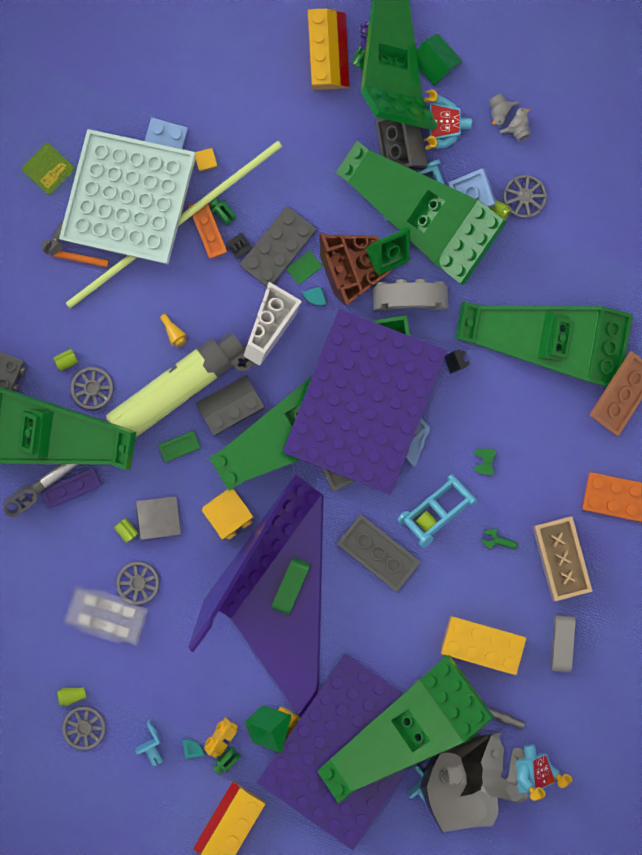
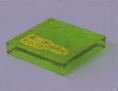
M46 142L21 170L49 196L75 168L55 148Z

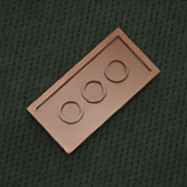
M629 352L589 414L592 419L615 436L620 435L642 401V358L634 352Z

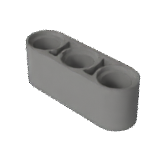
M555 615L551 671L569 673L572 671L575 617Z

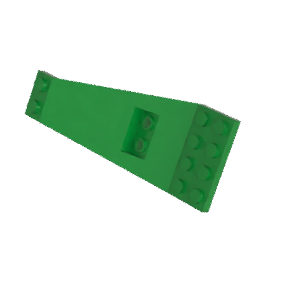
M372 0L360 92L375 117L434 130L438 124L422 98L410 0Z
M359 141L355 142L336 171L338 175L351 184L398 230L402 231L408 228L410 230V241L438 267L462 285L467 282L508 222L481 201L371 151Z
M462 302L455 339L472 343L584 382L607 387L625 360L633 314L604 306H480L469 302Z
M312 376L225 448L209 457L228 491L249 479L300 460L282 452Z
M0 386V464L114 465L124 470L131 469L136 438L135 431Z
M446 655L317 772L336 801L342 803L356 790L468 742L495 717L452 657Z

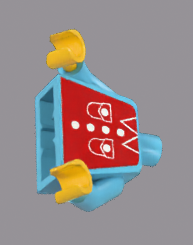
M428 90L425 93H428L430 98H424V101L432 102L430 103L429 111L434 115L438 125L434 130L429 129V137L425 138L424 141H428L430 145L426 146L425 149H445L460 138L461 129L472 128V118H461V109L457 108L456 104L438 95L436 91Z
M535 744L523 746L525 757L516 761V779L518 781L519 793H530V798L533 801H537L546 796L543 788L555 783V779L558 780L557 784L560 788H565L573 781L572 777L568 774L560 775V772L549 762L546 753H536Z

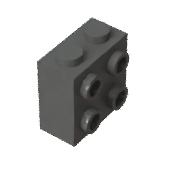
M0 352V386L17 392L19 389V384L17 383L27 370L26 362Z

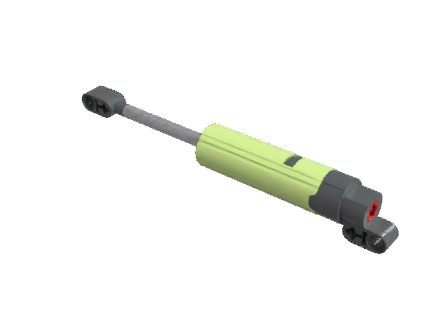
M231 331L216 342L211 337L177 362L172 368L165 371L108 413L106 419L110 423L135 431L137 438L233 366L238 371H246L256 363L244 357L247 344L242 346ZM239 358L243 359L244 363L242 365L238 361ZM60 464L33 485L27 484L20 487L4 500L5 514L9 517H16L36 502L38 494L79 464ZM24 493H31V497L25 496ZM10 503L18 505L15 510H9L7 506Z

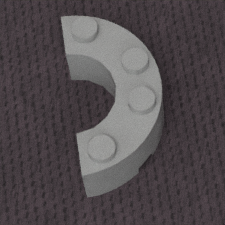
M406 279L396 280V283L393 284L379 282L372 288L373 311H392L402 308L449 310L448 286L442 281L427 283L426 279H416L415 283H408Z

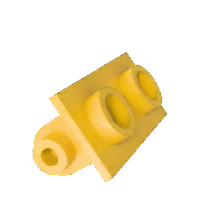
M225 717L223 721L217 724L216 731L212 737L207 739L203 749L209 756L211 755L217 759L228 746L223 740L226 739L231 742L238 732L237 728L239 726L233 722L231 723Z

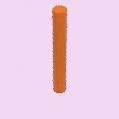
M61 250L52 256L107 268L109 260Z

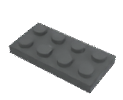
M286 206L239 265L266 287L269 282L274 284L317 229Z
M362 514L358 516L337 543V545L396 592L421 563Z

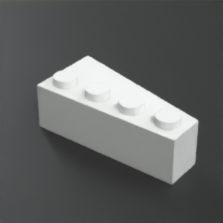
M269 282L244 357L260 366L298 313L302 301Z

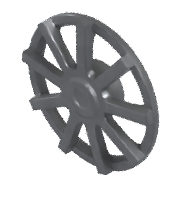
M521 175L513 178L507 184L504 191L505 204L509 206L508 208L511 209V213L518 217H532L538 214L546 203L547 194L545 187L541 181L530 175ZM526 179L525 188L521 187L518 180ZM529 179L537 183L531 189H528ZM515 182L519 191L509 189V187ZM540 186L543 194H533V191ZM507 192L517 195V198L507 201ZM533 198H543L541 206ZM518 201L519 205L514 211L509 204ZM529 203H532L538 209L530 213ZM522 205H525L527 214L518 213Z
M86 367L75 374L71 381L70 391L72 398L79 406L94 410L105 406L110 401L114 386L107 372L98 367ZM92 370L91 380H88L83 372ZM96 371L103 373V376L98 381H95ZM79 375L83 377L86 382L85 384L75 382ZM107 378L110 385L100 386L99 384ZM74 385L83 387L84 390L74 394ZM110 389L108 397L102 394L100 390ZM82 394H86V398L83 403H81L76 398ZM96 395L101 396L105 401L98 405ZM90 396L93 397L95 406L86 405Z
M140 561L131 562L125 565L118 573L116 579L117 591L121 598L130 604H145L151 601L159 590V576L151 565ZM137 565L145 566L141 575L138 574ZM133 566L135 575L131 576L125 570ZM149 568L154 575L148 578H144V575ZM122 573L129 577L130 581H120ZM156 579V587L147 585L146 582ZM120 585H130V588L122 593ZM144 588H148L154 591L149 598L146 595ZM132 590L135 591L133 601L125 597ZM139 591H141L145 600L137 601Z
M89 706L74 708L66 715L62 724V733L66 742L79 750H89L97 746L102 741L106 730L105 721L101 713ZM86 710L83 720H81L77 711ZM89 711L97 715L90 721L87 720ZM74 713L78 723L69 721L68 718ZM99 718L102 727L92 726V723ZM66 723L75 726L76 729L66 732ZM92 730H102L100 737H96ZM77 733L78 735L72 743L67 736ZM88 735H90L96 741L94 744L88 746ZM81 736L84 737L85 747L76 745Z

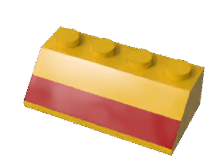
M309 9L308 28L312 90L350 88L346 13L331 9Z
M233 781L193 849L200 855H236L265 806L266 800Z

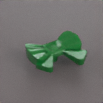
M477 449L474 455L483 458V464L475 466L474 469L484 475L494 474L492 464L497 452L493 449Z

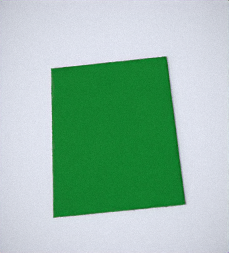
M309 250L288 266L286 270L299 285L323 266Z

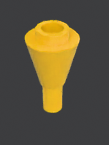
M163 314L160 319L166 327L171 346H182L186 343L188 335L172 323L167 314Z

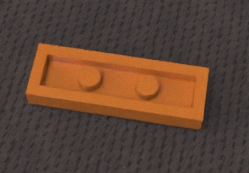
M207 204L192 216L208 257L213 259L226 254L227 250L210 207Z

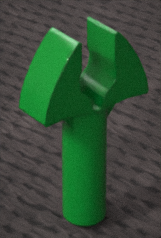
M490 529L483 532L490 534L494 538V540L489 542L481 539L488 549L492 550L495 544L511 549L517 548V542L498 537L496 534L498 529Z

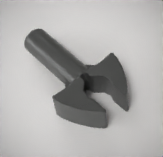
M60 222L50 240H43L42 250L47 255L50 253L53 256L63 247L59 243L63 222Z

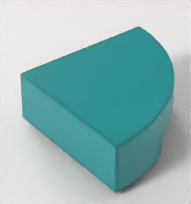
M320 286L302 292L308 302L317 306L326 305Z
M191 739L182 740L185 759L205 756L203 748L196 741Z

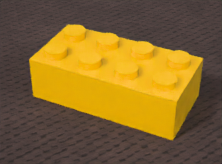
M450 616L440 653L516 675L526 637Z

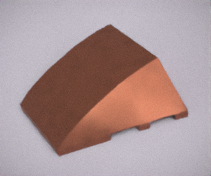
M319 234L321 261L333 293L344 306H347L391 272L389 270L378 275L365 249L379 240L378 236Z

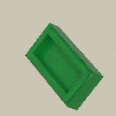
M194 430L158 445L165 463L201 449Z

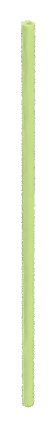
M279 141L275 142L182 213L179 225L283 147ZM127 255L67 301V306L71 309L134 261L136 257Z

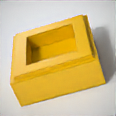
M212 148L195 152L197 154L196 162L199 172L217 167Z

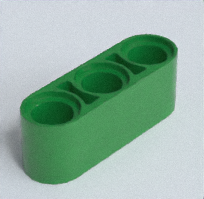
M296 557L292 558L272 604V609L288 616L290 615L310 568V563Z

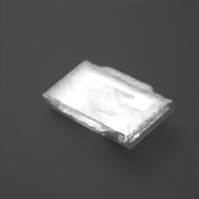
M75 586L64 623L78 627L81 632L115 643L122 641L138 646L149 609L133 604L131 600L97 589L88 590Z

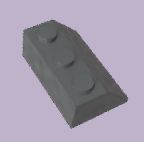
M381 118L375 120L381 156L412 170L428 166L421 127Z
M246 375L196 403L214 436L265 409Z

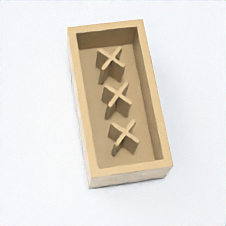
M569 516L532 526L552 601H559L592 592L573 517Z

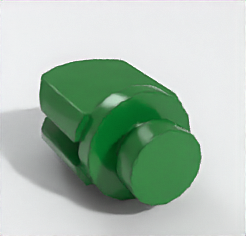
M217 197L209 204L211 207H214L212 213H215L225 226H229L231 224L230 220L235 221L237 219L236 215L226 205L225 201L220 203V199Z
M230 747L219 759L215 760L218 765H214L212 768L219 776L223 774V770L228 773L229 769L241 756L238 752L234 753L235 749L233 747Z

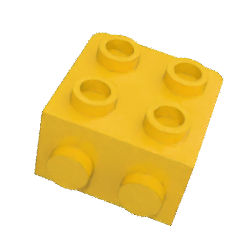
M228 489L202 508V512L222 540L225 538L230 540L237 535V529L240 527L245 529L253 523L251 519L254 516L234 489L230 491Z

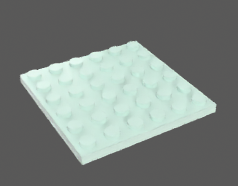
M87 129L59 239L168 265L197 154L188 150Z

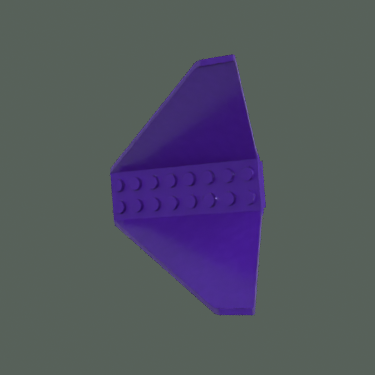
M295 474L204 599L188 648L192 652L196 650L212 628L213 620L218 611L232 619L297 714L302 716L317 695L319 687L324 496ZM296 557L311 565L288 616L271 607L292 558Z

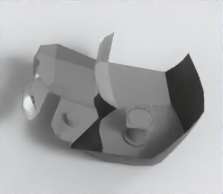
M500 733L472 737L468 742L438 754L429 760L422 778L420 790L441 833L471 827L493 826L498 815V799L521 803L528 799V793H519L518 781L516 779V761L525 757L523 749L513 748L507 779L501 777L504 748L500 741V735H502Z

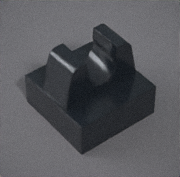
M242 232L226 243L236 259H239L252 249V246Z
M459 349L445 355L444 358L450 374L462 370L470 364L469 361L465 362L462 355L466 354L465 351H460Z

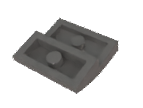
M176 496L135 502L140 540L181 535Z

